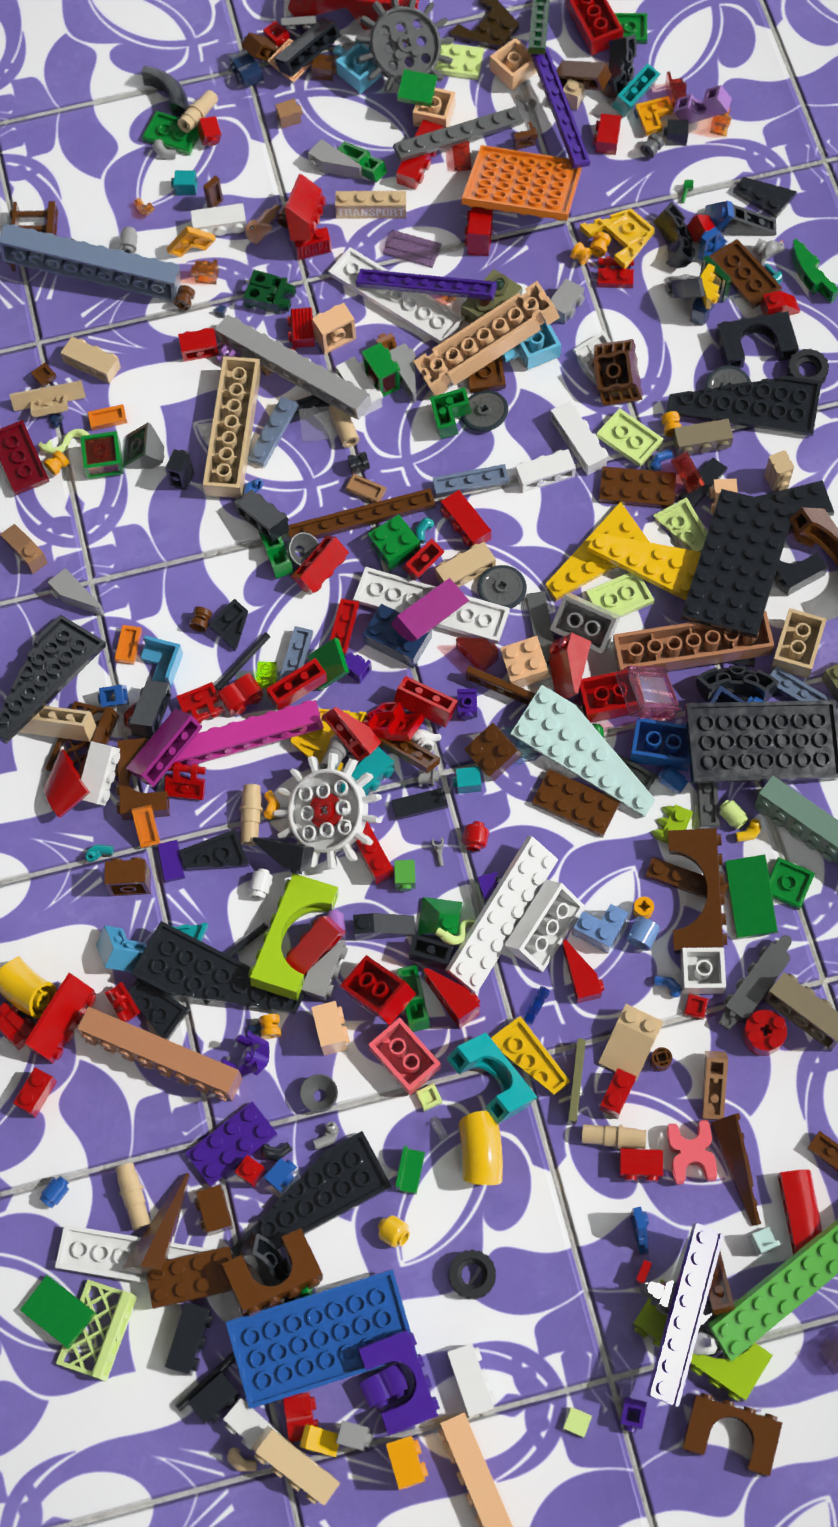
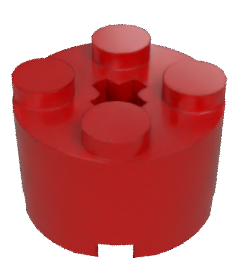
M770 1010L756 1011L747 1020L743 1028L742 1038L753 1054L769 1056L777 1052L783 1045L787 1037V1026L785 1019L776 1012ZM762 1030H765L768 1035L764 1036Z

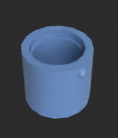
M636 917L626 940L634 947L650 951L660 927L652 920Z

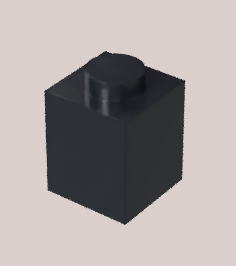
M668 119L667 127L663 129L666 145L687 146L689 120Z

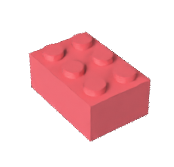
M398 1018L368 1044L369 1050L409 1096L441 1069V1063L401 1018Z

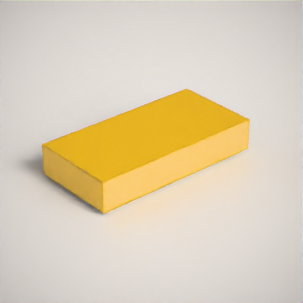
M306 1424L300 1447L336 1457L339 1447L337 1444L339 1434Z

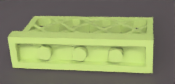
M87 1280L80 1301L94 1312L96 1311L93 1305L101 1300L104 1301L107 1308L105 1311L95 1314L89 1322L95 1321L99 1331L89 1336L85 1327L83 1330L85 1338L77 1343L74 1342L70 1349L63 1345L56 1364L107 1381L137 1296ZM94 1286L99 1289L101 1296L91 1301L89 1293L91 1287ZM114 1293L120 1295L117 1304L110 1307L106 1297ZM109 1313L111 1318L110 1324L102 1328L99 1318ZM101 1334L103 1339L102 1346L94 1349L91 1339ZM87 1342L91 1352L81 1357L77 1347ZM74 1349L77 1360L70 1364L64 1362L67 1352ZM91 1356L95 1360L92 1371L87 1370L83 1363L84 1360Z

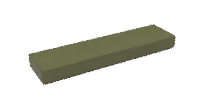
M578 1038L568 1117L569 1125H575L578 1116L586 1044L585 1039Z

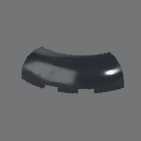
M635 34L609 40L610 60L608 68L611 77L604 90L600 91L607 98H617L619 93L633 78L635 71L633 60L637 57Z
M143 66L141 73L144 86L154 87L165 92L170 100L172 116L181 117L189 106L187 95L181 84L172 75L151 66Z
M671 201L653 223L662 233L668 247L666 264L678 269L684 268L692 262L695 248H693V239L684 222L686 218Z
M729 665V668L722 669L713 668L696 677L697 689L706 702L720 685L734 695L748 698L750 696L753 698L758 697L767 702L779 684L778 680L763 671L757 670L756 672L745 669V666Z
M255 1233L244 1242L239 1256L242 1255L244 1261L256 1270L264 1286L280 1285L287 1280L292 1268L287 1258H283L276 1249L277 1246L264 1236ZM298 1295L293 1298L286 1297L279 1304L298 1299Z

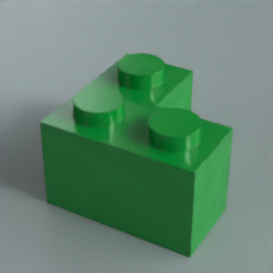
M465 387L430 397L441 439L458 435L455 418L472 413Z

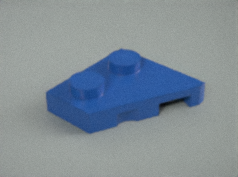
M726 200L705 206L706 215H710L715 227L719 231L734 218L733 202Z
M713 227L710 231H705L701 236L698 259L701 261L705 256L712 255L728 243L716 227Z
M641 1206L635 1207L630 1213V1218L640 1255L648 1254V1216L646 1211L642 1212Z

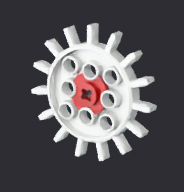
M329 753L327 769H320L317 758L310 756L308 757V762L312 773L304 777L299 770L293 768L290 770L298 784L293 792L286 788L278 789L281 795L289 797L290 800L287 810H276L274 815L282 818L288 817L290 825L289 828L277 834L278 838L286 839L294 835L298 840L297 844L314 847L311 867L316 868L320 853H327L328 868L337 869L336 852L343 850L348 860L355 862L358 859L351 845L357 839L367 845L373 844V841L363 833L366 822L373 824L381 823V818L368 815V804L377 802L382 797L379 794L365 795L362 787L370 782L373 778L372 774L365 773L358 780L351 776L358 763L357 760L349 758L344 770L338 771V754ZM344 783L346 788L345 791L341 793L340 787ZM324 787H327L328 792L323 796L322 791ZM309 789L310 796L306 799L305 792ZM346 803L347 810L343 813L342 806ZM311 809L312 814L311 817L308 819L307 811ZM348 823L349 830L345 833L344 825ZM330 826L331 833L327 836L326 829ZM313 829V836L309 838V830Z

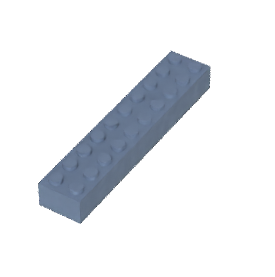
M4 224L0 235V252L4 262L172 302L175 296L178 295L177 291L181 285L180 265L173 262H164L156 258L143 257L136 253L130 254L119 249H109L102 245H92L85 241H76L68 237H59L51 233L25 229L14 224Z

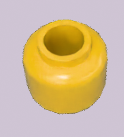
M391 1215L383 1218L378 1224L379 1239L389 1246L396 1248L403 1246L408 1241L410 1236L409 1226L398 1217Z

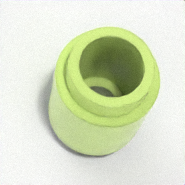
M727 800L719 807L721 809L719 814L731 827H735L737 830L748 821L747 814L734 800Z

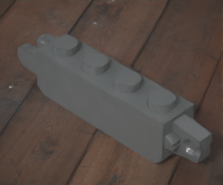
M782 936L776 944L772 942L769 947L765 945L758 954L761 958L757 963L753 961L747 969V972H749L748 976L745 979L741 977L736 984L737 991L734 995L730 993L723 1002L726 1004L723 1010L724 1014L719 1022L726 1030L729 1031L737 1022L743 1023L749 1019L788 965L790 956L787 950L792 943L790 936Z
M672 1280L660 1283L654 1281L641 1284L640 1292L645 1297L651 1299L650 1304L657 1308V1312L668 1315L677 1283ZM709 1299L706 1300L698 1332L707 1333L714 1337L708 1324L720 1314H713Z

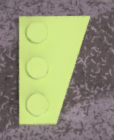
M687 497L653 515L658 522L693 551L702 552L707 532Z

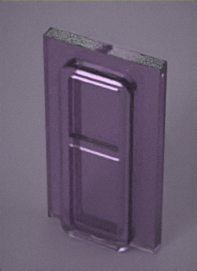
M391 230L382 253L433 268L442 243Z

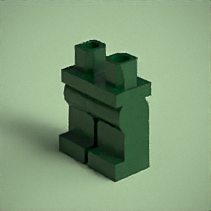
M254 269L243 297L244 307L249 309L257 307L278 315L280 310L289 312L292 303L291 300L285 299V296L294 298L297 291L296 286L289 284L288 278H281Z

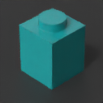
M175 170L174 177H171V187L174 188L175 194L197 196L198 180L196 170Z
M479 767L456 769V776H452L453 787H457L458 794L481 792Z

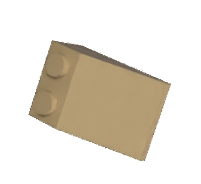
M625 1004L598 1064L616 1072L617 1068H620L637 1076V1081L664 1021Z

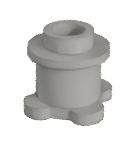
M436 767L429 773L419 769V787H422V784H432V786H435V782L439 783V771H436Z

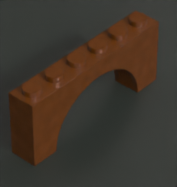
M802 507L789 521L799 535L806 536L817 543L838 567V527L825 509Z
M716 828L668 831L669 854L683 856L695 863L702 871L708 888L706 904L699 917L690 925L673 930L675 954L681 953L682 948H724V946L728 945L727 933H723V925H726V913H722L721 905H725V893L720 891V885H724V875L719 873V866L723 865L722 853L718 854V846H722L721 834H717Z

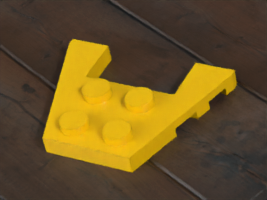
M633 209L611 214L610 218L603 220L601 218L595 219L590 224H586V222L580 224V231L588 238H592L596 232L605 230L625 247L614 255V260L624 269L628 267L654 234V227Z
M319 709L320 715L322 716L331 709ZM343 710L360 722L366 719V712L359 711V713ZM322 717L324 729L295 736L290 740L291 745L307 758L310 756L316 757L319 765L327 752L331 736L335 735L334 731ZM342 762L337 769L338 771H341L343 768Z

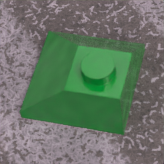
M423 897L417 935L441 939L435 935L438 928H441L445 932L448 931L450 934L458 936L463 902Z

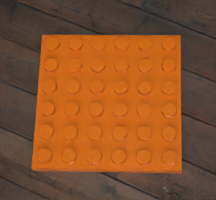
M481 145L465 187L461 204L469 207H482L487 210L495 209L506 213L514 212L521 215H533L539 218L567 221L583 167L573 169L569 158Z

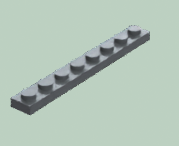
M515 106L396 142L393 145V149L401 162L522 125L524 119L518 107Z

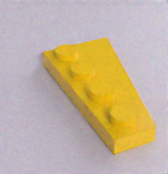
M521 1016L491 1037L507 1058L553 1095L571 1083Z

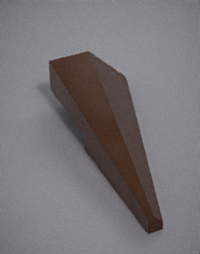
M736 1113L713 1121L710 1127L753 1227L761 1225V1220L757 1210V1199L754 1198L752 1190L754 1184L743 1140L745 1139L744 1133L741 1132L738 1121L741 1118L740 1114Z
M189 1173L182 1174L123 1265V1270L140 1274L148 1272L163 1275L172 1238L175 1236L190 1178Z

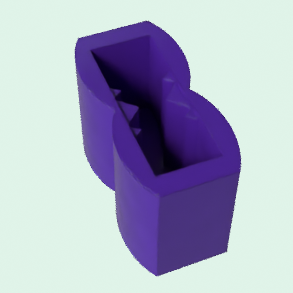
M399 1363L359 1383L370 1408L375 1407L376 1410L388 1405L387 1400L394 1396L397 1400L407 1395V1389L410 1388Z

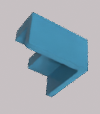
M144 635L145 647L140 658L141 661L157 665L152 681L166 682L172 687L184 654L181 644Z
M104 925L96 943L105 968L126 972L133 971L147 946L146 943L127 940L123 928Z

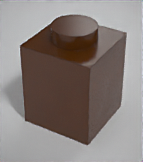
M319 54L314 58L311 67L312 78L333 81L334 74L337 75L335 56Z

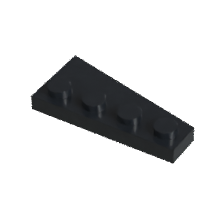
M823 480L756 496L757 498L794 506V514L802 507L822 508L826 510L829 516H833L835 513Z

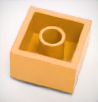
M409 1436L386 1444L399 1490L426 1482L425 1477L429 1475L425 1462L420 1463L418 1457L419 1454H422L418 1439L413 1440V1437Z

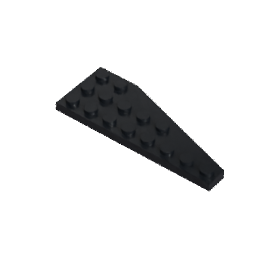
M779 376L774 379L767 378L755 382L748 381L723 385L717 388H704L699 391L669 394L666 413L675 411L678 412L679 416L709 421L729 419L730 424L813 436L822 381Z
M59 615L36 637L34 646L29 651L24 666L22 665L11 687V692L4 701V706L0 712V741L7 744L106 647V642L63 615Z
M160 921L131 973V976L166 994L296 1014L305 997V994L300 992L298 1000H294L251 986V981L248 977L250 966Z
M361 1131L325 1150L320 1158L306 1170L273 1204L272 1208L231 1248L234 1257L239 1256L244 1242L255 1233L269 1239L277 1246L276 1249L278 1250L282 1247V1236L300 1228L304 1235L391 1189L392 1186L364 1132Z

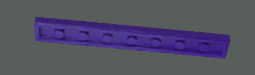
M547 47L545 55L531 54L532 60L572 168L588 167L591 162Z
M361 268L355 282L357 287L491 301H493L497 288V283L493 281Z

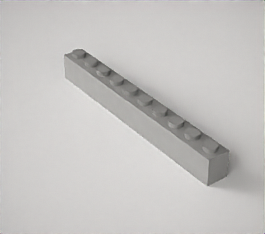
M227 315L214 329L219 342L227 344L248 358L259 359L260 365L357 420L372 406L370 394L365 389H360L352 382L345 381L338 374L329 372L322 365L313 363L308 357H303L295 350L288 349L281 342L272 340L265 333L256 331L252 326H247L238 318Z

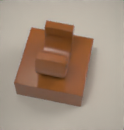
M392 333L377 335L376 344L381 342L384 348L387 347L389 351L397 347L395 336Z

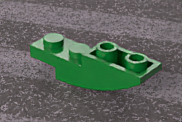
M794 239L791 256L795 270L802 283L812 295L819 292L830 303L834 302L838 295L837 285L831 282L823 271L818 269L820 261L817 256L813 255L803 243Z

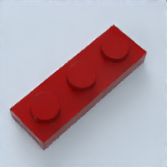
M340 599L330 640L338 638L345 655L348 652L360 604L357 601Z

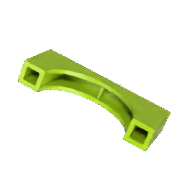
M293 873L291 879H287L285 883V894L280 896L278 900V911L276 914L273 913L271 917V928L269 931L266 930L264 934V945L258 949L255 958L257 962L255 966H251L248 977L253 987L298 1000L304 983V974L294 970L285 960L281 950L283 938L289 927L300 917L312 912H328L333 910L339 897V887Z
M648 1299L632 1326L635 1327L634 1331L643 1338L648 1336L654 1340L652 1344L659 1348L668 1315L657 1312V1308L650 1304L651 1299ZM757 1343L752 1344L746 1352L739 1355L732 1362L729 1359H717L703 1354L696 1355L692 1353L690 1370L700 1377L702 1374L710 1379L708 1382L715 1388L720 1390L722 1387L727 1390V1395L734 1401L739 1402L741 1400L744 1402L761 1377L773 1354Z

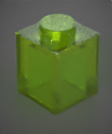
M257 661L256 681L261 688H268L278 682L279 670L277 662Z

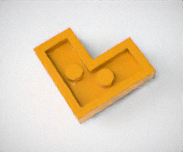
M669 96L635 104V110L645 135L663 131L659 117L671 115L674 111Z
M186 226L166 249L168 254L182 257L191 247L206 251L216 241L214 234Z

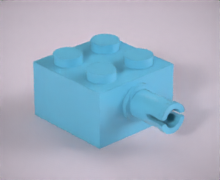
M357 43L348 51L340 44L334 48L333 54L339 57L336 60L337 75L360 94L383 76L380 73L374 80L369 81L370 73L376 69L372 60L358 63L357 59L360 56L369 53V48L365 44Z
M544 323L540 326V331L504 353L502 358L507 363L520 357L527 370L559 358L561 356V343L551 325L547 326Z

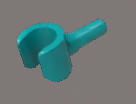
M768 263L765 264L764 267L771 273L777 283H781L782 273L773 270Z

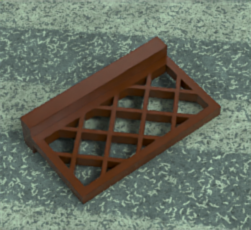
M74 701L71 709L78 710V708H82L85 711L90 710L92 716L96 713H102V717L95 722L97 728L90 742L83 741L74 746L72 739L58 738L45 770L47 772L52 771L62 745L69 741L72 748L65 752L67 755L75 753L76 759L72 760L73 765L80 764L78 773L82 777L90 748L89 744H91V741L104 745L108 744L119 718L116 711L107 706L106 708H101ZM87 746L86 754L79 757L76 750Z

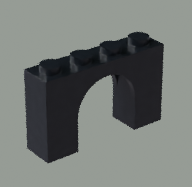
M788 311L776 312L770 315H758L753 318H741L730 322L724 321L717 324L715 334L724 366L744 367L746 357L741 340L749 334L758 333L770 338L774 344L779 361L791 359V356L799 350Z
M792 524L790 525L788 534L792 533L794 530ZM818 553L798 563H785L780 560L774 579L779 590L784 592L786 596H789L825 576L828 566Z

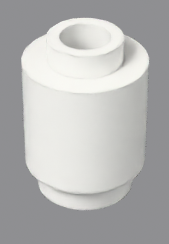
M258 869V871L253 872L249 896L260 900L265 899L269 893L273 878L269 874L270 871Z

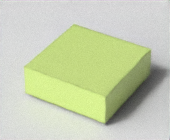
M434 1083L415 1092L424 1112L443 1103Z
M571 1407L563 1429L584 1438L592 1416Z

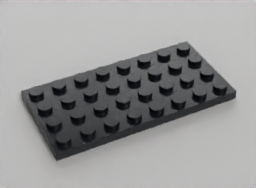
M721 489L681 619L757 639L791 525L789 519L794 515L795 507Z
M836 700L686 703L684 705L691 783L769 781L772 776H775L780 781L838 779V714Z

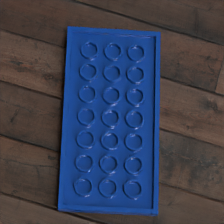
M393 1269L263 1309L251 1317L245 1315L225 1321L249 1409L367 1372L361 1361L358 1347L404 1329L411 1333ZM397 1361L388 1362V1363H385V1364H383V1365H380V1366H377V1367H375V1368H372V1369H370V1370H373V1369H376V1368H379V1367H383V1366H386V1365L395 1363V1362H397Z

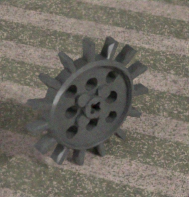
M390 0L392 9L385 11L381 4L375 1L372 6L379 15L378 20L374 22L366 16H363L360 20L363 25L371 29L369 37L359 35L355 38V42L368 44L369 48L368 54H363L357 59L358 63L372 60L376 67L370 73L368 80H374L381 73L388 78L384 88V92L388 93L392 89L393 82L401 83L403 70L406 69L437 75V81L440 83L444 77L434 67L438 61L450 65L453 61L452 58L440 54L441 45L448 46L454 42V38L451 37L440 38L438 29L443 27L448 21L447 18L440 19L437 23H434L428 17V14L433 10V2L428 4L424 12L414 8L416 0H408V7H400L398 0ZM413 21L419 22L420 29H416L413 26ZM396 25H402L404 27V32H399L396 28ZM380 28L387 29L388 35H382ZM418 38L424 41V46L418 45ZM389 45L392 48V53H387L384 46ZM421 56L428 58V64L421 61ZM405 59L411 60L412 67L405 65ZM388 63H394L396 70H391Z

